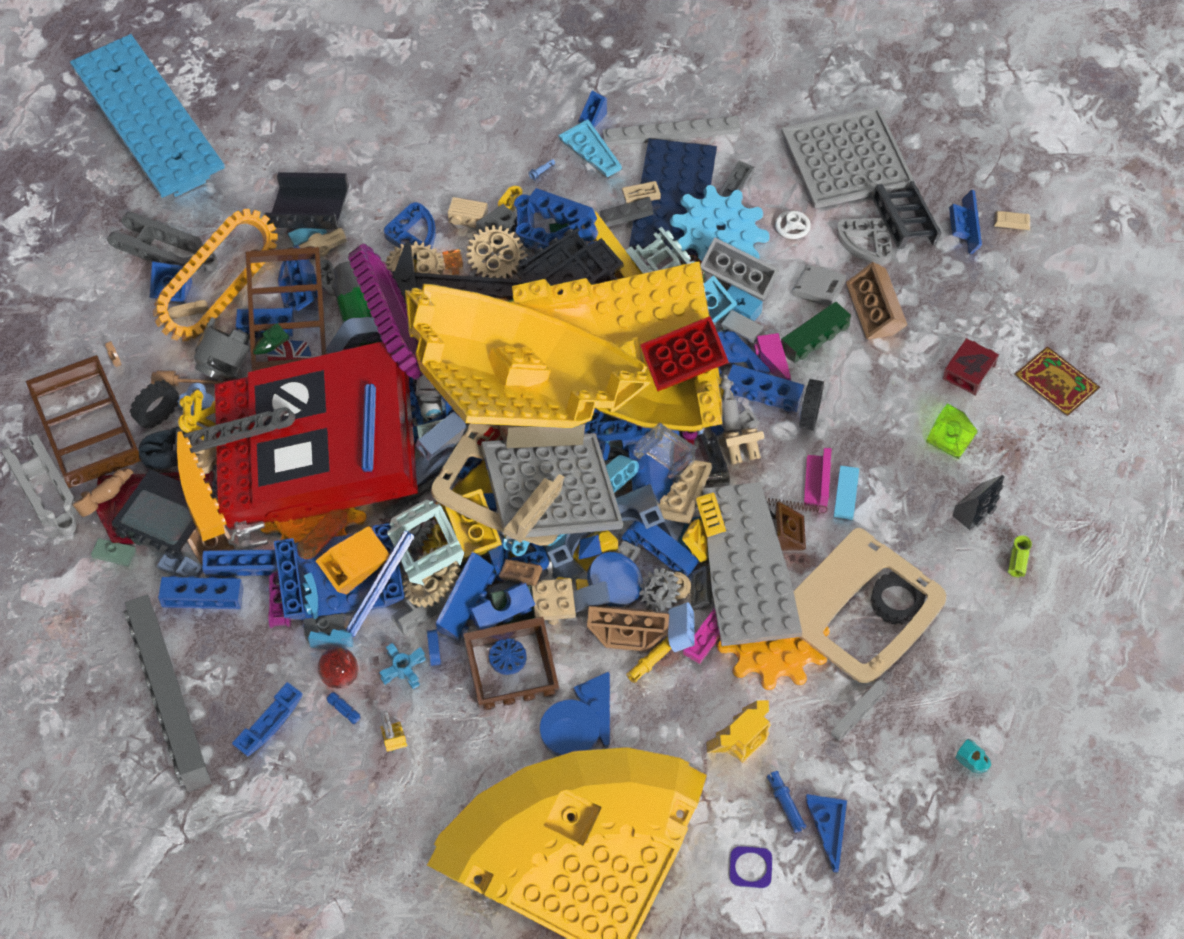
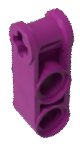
M278 571L273 572L269 578L268 620L270 629H273L274 626L291 627V619L284 618L282 602L276 603L277 600L282 599L280 585H276L279 582Z

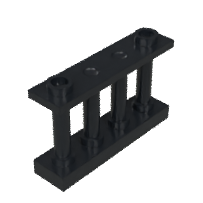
M910 181L906 191L887 192L883 184H876L871 198L897 248L903 249L909 239L928 237L931 244L936 245L941 235V230L914 181ZM907 198L910 204L894 205L891 199ZM914 211L917 217L901 218L898 212ZM921 224L924 230L909 232L905 225Z

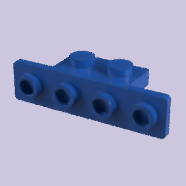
M971 189L962 198L963 207L952 204L949 207L952 235L967 240L969 254H973L982 246L975 190Z

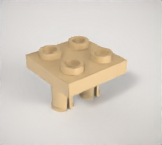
M748 428L741 430V434L729 432L724 433L723 438H718L720 446L728 448L730 463L743 462L739 445L742 443L747 445L749 460L761 458L757 441L765 439L763 431H757V428Z
M571 578L538 581L536 586L531 585L532 598L535 602V618L543 617L549 624L556 625L559 619L576 617Z

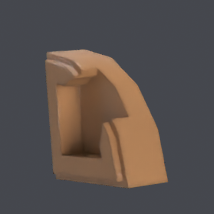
M112 342L105 343L108 356L114 367L121 366V361Z

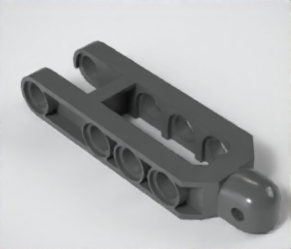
M126 212L121 222L126 228L139 233L136 238L117 232H111L107 237L108 243L121 251L150 262L154 261L185 266L193 256L183 258L173 254L171 251L167 252L159 249L156 245L151 246L153 240H159L193 254H196L203 246L199 237L133 212ZM212 252L195 272H198V270L205 272L214 271L218 265L216 255Z

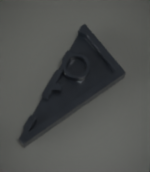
M405 242L392 277L398 284L397 287H399L401 295L405 300L404 303H406L405 290L411 291L412 288H417L410 242Z

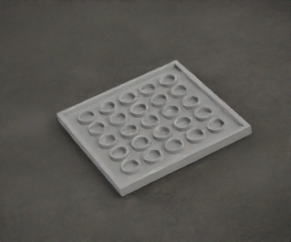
M879 106L782 127L781 133L815 209L870 197L876 184H883L887 192L906 189L910 181H914Z
M596 433L584 434L583 445L506 448L503 440L482 442L481 449L503 533L504 528L543 479L546 478L553 482L559 474L564 476L560 494L525 538L623 528V521ZM504 534L505 539H513Z

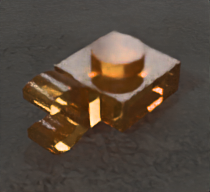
M460 249L442 252L445 269H451L452 275H459V267H463Z

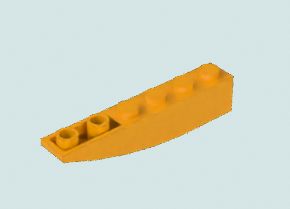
M180 431L177 433V459L181 485L188 510L202 541H206L224 534L226 521L223 514H219L217 511L219 505L216 498L212 499L210 496L212 494L209 483H205L203 480L205 474L202 467L198 468L196 465L198 459L195 452L191 453L189 449L192 447L188 437L184 438Z

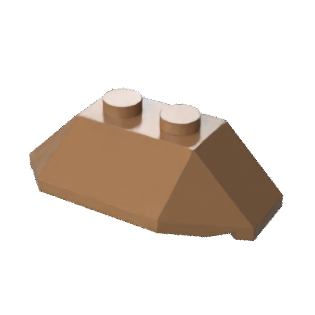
M589 606L587 627L606 648L646 652L668 634V613L612 606Z

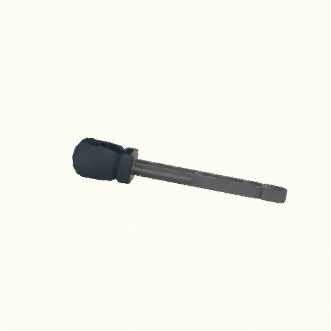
M282 407L273 410V412L267 411L190 433L184 432L179 426L171 428V430L167 429L152 433L140 442L138 450L139 459L145 467L155 471L178 466L177 433L180 431L184 438L188 437L192 447L189 449L192 453L270 432L276 428L288 427L295 421V414L289 408ZM289 413L288 418L282 421L283 415ZM268 418H272L270 424L265 426V421ZM255 422L254 427L251 430H248V426L251 423ZM221 432L220 437L214 439L215 434ZM204 436V440L198 444L199 438Z

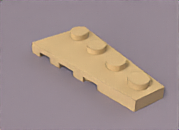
M697 460L691 461L680 475L678 482L674 483L671 486L670 492L660 500L659 505L664 519L690 524L697 506L696 498L701 496L712 469L711 463Z

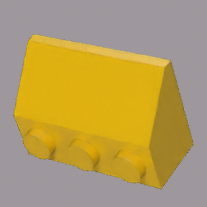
M482 489L462 495V497L489 509ZM444 505L448 520L463 549L464 561L469 559L472 552L480 556L502 545L496 529L470 519Z

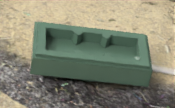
M98 538L91 556L95 559L129 567L136 549L133 546L112 543L111 541Z

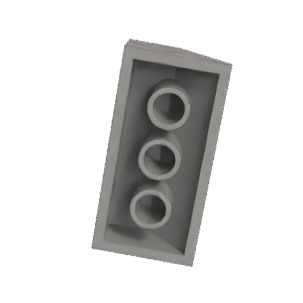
M715 237L701 263L702 271L763 301L780 270Z

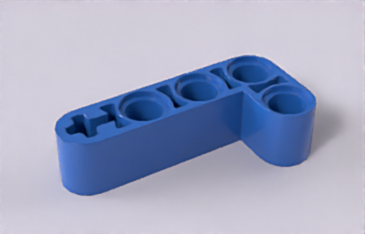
M633 521L622 535V540L634 546L640 544L674 572H680L687 577L699 563L696 556L692 555L689 550L657 525L646 529L642 523Z

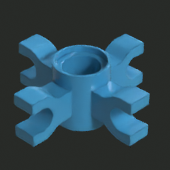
M393 643L386 646L387 655L393 661V666L379 672L381 675L380 679L384 685L398 677L406 679L412 689L420 686L419 678L413 672L412 667L426 660L424 657L425 652L422 648H418L408 656L405 653H399ZM402 664L407 665V666L404 667V668H400V667H399V666L402 665Z

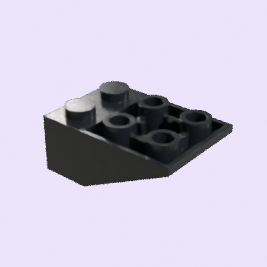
M1001 475L980 483L955 505L952 516L969 530L975 525L977 527L981 525L985 519L984 517L988 514L992 515L997 509L996 504L1001 497L999 494L1004 487L1002 484L1005 476Z

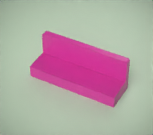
M824 448L823 456H807L804 504L806 503V505L810 503V506L817 504V506L821 505L820 507H827L832 448Z

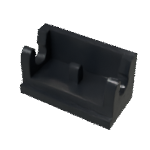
M714 432L709 439H706L705 434L699 435V448L704 462L711 463L712 465L710 477L729 472Z

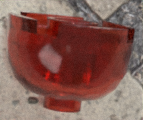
M332 647L320 656L318 674L321 681L328 687L338 689L346 684H352L357 678L359 672L358 662L354 654L347 648Z

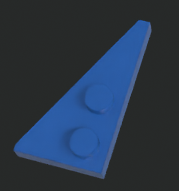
M607 672L573 687L578 700L589 705L597 714L600 722L599 739L605 749L609 748L610 673Z
M807 794L806 803L833 872L838 873L847 800Z

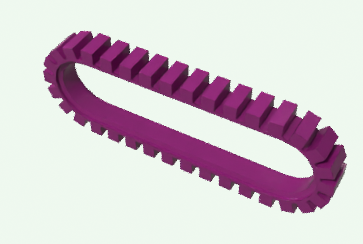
M363 243L348 254L351 268L354 269L353 273L357 277L356 280L360 285L361 292L364 293V299L368 302L367 306L371 310L370 313L374 318L375 325L378 326L377 330L382 335L381 339L386 344L387 351L393 355L391 356L393 360L399 363V367L408 376L418 379L424 374L420 371L415 354L418 340L410 337L405 300L401 295L399 287H397L396 280L392 278V272L387 269L386 263L381 261V257L374 253L370 246Z

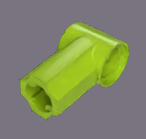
M1020 535L1016 537L1012 545L1008 573L1013 577H1024L1026 574L1029 551L1032 546V542L1027 536Z

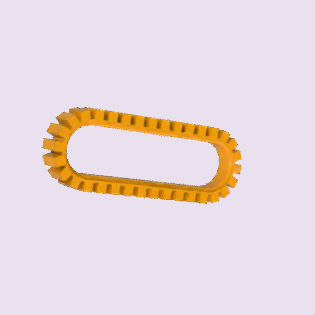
M243 209L241 212L233 213L161 291L154 303L156 307L153 309V317H158L155 320L157 327L165 326L161 331L167 336L171 331V339L176 341L180 337H182V341H189L191 338L194 340L204 332L206 324L210 321L211 317L217 318L247 284L246 268L193 326H180L169 317L167 309L170 299L238 225L250 224L261 232L263 247L260 251L276 248L277 244L275 242L278 240V235L273 233L276 228L273 223L266 224L270 220L266 215L260 219V212L254 210L250 214V209ZM265 262L251 263L252 277Z

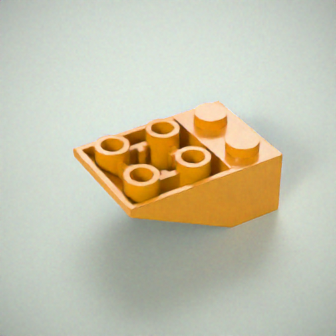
M368 526L330 548L316 562L337 592L347 595L381 567L388 559L390 553L371 527Z

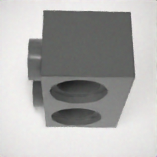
M502 204L476 222L477 234L479 229L485 232V226L491 230L492 225L495 226L496 230L500 226H502V231L509 228L508 234L512 233L518 226L517 215Z

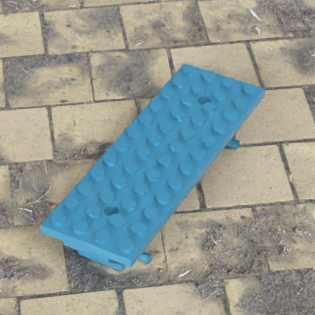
M132 34L70 61L71 67L161 198L170 194L177 197L206 183L210 175L225 168L223 161Z

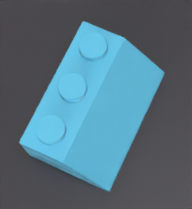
M712 276L704 283L709 316H711L715 324L734 309L737 303L716 277Z

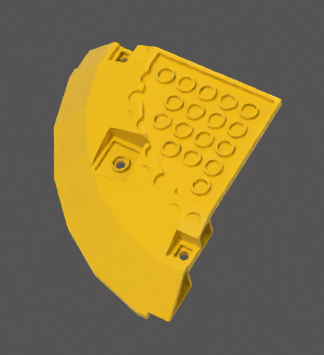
M700 262L591 285L587 278L553 286H550L545 279L512 286L514 299L512 303L526 306L578 326L613 343L647 366L645 373L651 381L647 387L614 412L610 413L606 408H595L598 411L640 427L695 432L703 430L705 427L722 424V399L719 389L720 377L718 367L658 392L640 346L645 342L709 316ZM560 290H563L562 295H558ZM711 386L712 390L707 392L706 387Z
M423 284L422 290L418 288H412L411 291L405 290L410 337L418 340L415 354L420 371L465 423L573 428L591 421L595 408H606L610 413L618 410L651 383L647 378L648 375L645 373L647 366L643 362L613 343L564 320L526 306L480 293L449 287Z
M628 747L574 751L529 765L478 794L438 835L433 844L436 848L426 866L460 884L466 885L501 905L509 907L567 939H635L681 847L688 830L687 825L698 806L707 775L689 766V762L679 757ZM677 810L683 812L682 818L676 816ZM568 813L574 814L575 818L573 821L567 819ZM476 875H480L482 878L479 884L474 882Z

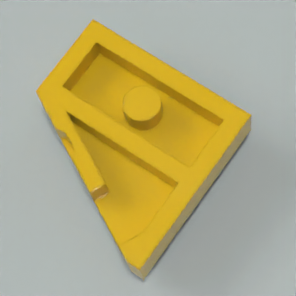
M697 519L691 522L682 540L689 547L692 555L696 556L700 562L708 560L707 535L702 521Z

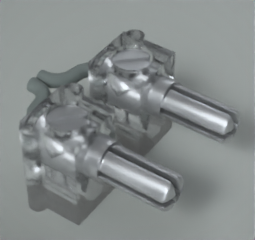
M246 521L235 522L236 531L232 533V538L228 540L229 545H233L237 550H254L256 547L269 544L267 537L251 541L250 532L264 528L263 521L247 525ZM235 534H237L239 538L238 542L240 547H237L236 543L232 542L234 540Z

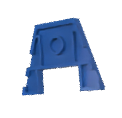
M717 332L729 363L746 362L749 369L769 374L770 369L735 332Z

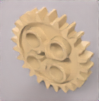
M492 225L491 230L485 226V232L479 229L478 235L473 234L472 238L474 240H469L471 246H467L466 250L469 253H466V258H471L467 264L472 265L471 271L477 270L475 276L482 274V277L505 279L507 276L512 279V273L517 275L518 271L516 268L525 251L520 250L523 244H517L520 238H513L515 232L508 234L509 228L502 231V226H500L496 230L495 226ZM500 240L502 244L496 245L493 241ZM485 249L487 253L480 254L478 250ZM509 254L512 256V259L507 260L503 255ZM494 263L497 265V268L492 269L489 267V264Z
M415 241L414 245L411 246L413 258L414 255H417L416 273L443 274L444 258H441V253H437L436 248L431 250V245L424 247V242L418 245L417 241ZM400 244V249L394 247V252L390 251V256H387L385 263L388 266V270L395 271L404 247L403 244Z
M431 548L429 554L436 550ZM424 551L423 557L428 555L426 551ZM455 561L431 576L422 579L424 585L410 582L408 575H405L404 577L407 579L403 583L405 586L403 589L406 593L405 597L418 607L422 605L426 608L428 604L432 607L434 601L439 604L441 597L446 599V593L452 592L450 588L455 586L454 580L459 578L457 575L461 571L459 563Z

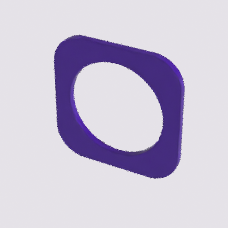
M735 847L731 852L730 881L732 884L739 887L766 888L770 885L772 880V853L766 848ZM755 853L764 859L767 870L760 880L746 881L737 874L735 865L738 858L743 854Z

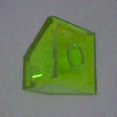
M947 403L937 417L926 442L960 459L978 431L963 411Z

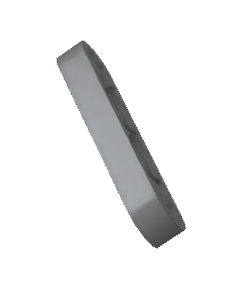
M879 679L832 730L831 735L838 741H841L888 690L889 685Z

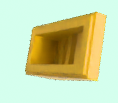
M715 493L697 497L696 502L707 537L725 532L726 528ZM720 523L719 525L709 528L710 525Z

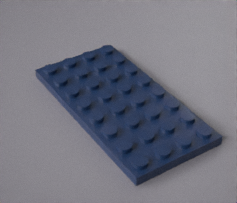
M649 138L640 184L656 181L661 196L660 199L652 200L654 215L633 221L629 248L632 247L636 250L637 245L642 249L646 248L656 241L653 234H659L660 227L665 232L667 230L670 231L674 237L673 241L684 236L682 229L673 227L670 224V218L675 214L684 215L687 213L686 208L680 202L682 196L689 194L696 199L704 198V188L712 184L717 146ZM664 239L663 242L665 246H668L669 249L672 250V248ZM685 250L689 256L695 255L698 257L696 250Z

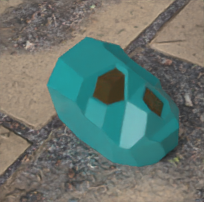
M967 739L963 743L955 757L963 766L975 773H984L991 767L990 758L971 739Z

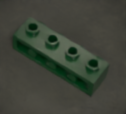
M835 301L781 338L784 354L794 363L805 359L809 353L818 350L822 344L831 341L841 331L847 330L850 326L851 314Z

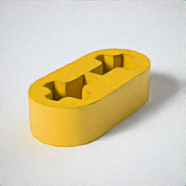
M519 186L509 187L498 201V207L504 204L513 212L516 209L514 205L515 199L523 195L522 188Z

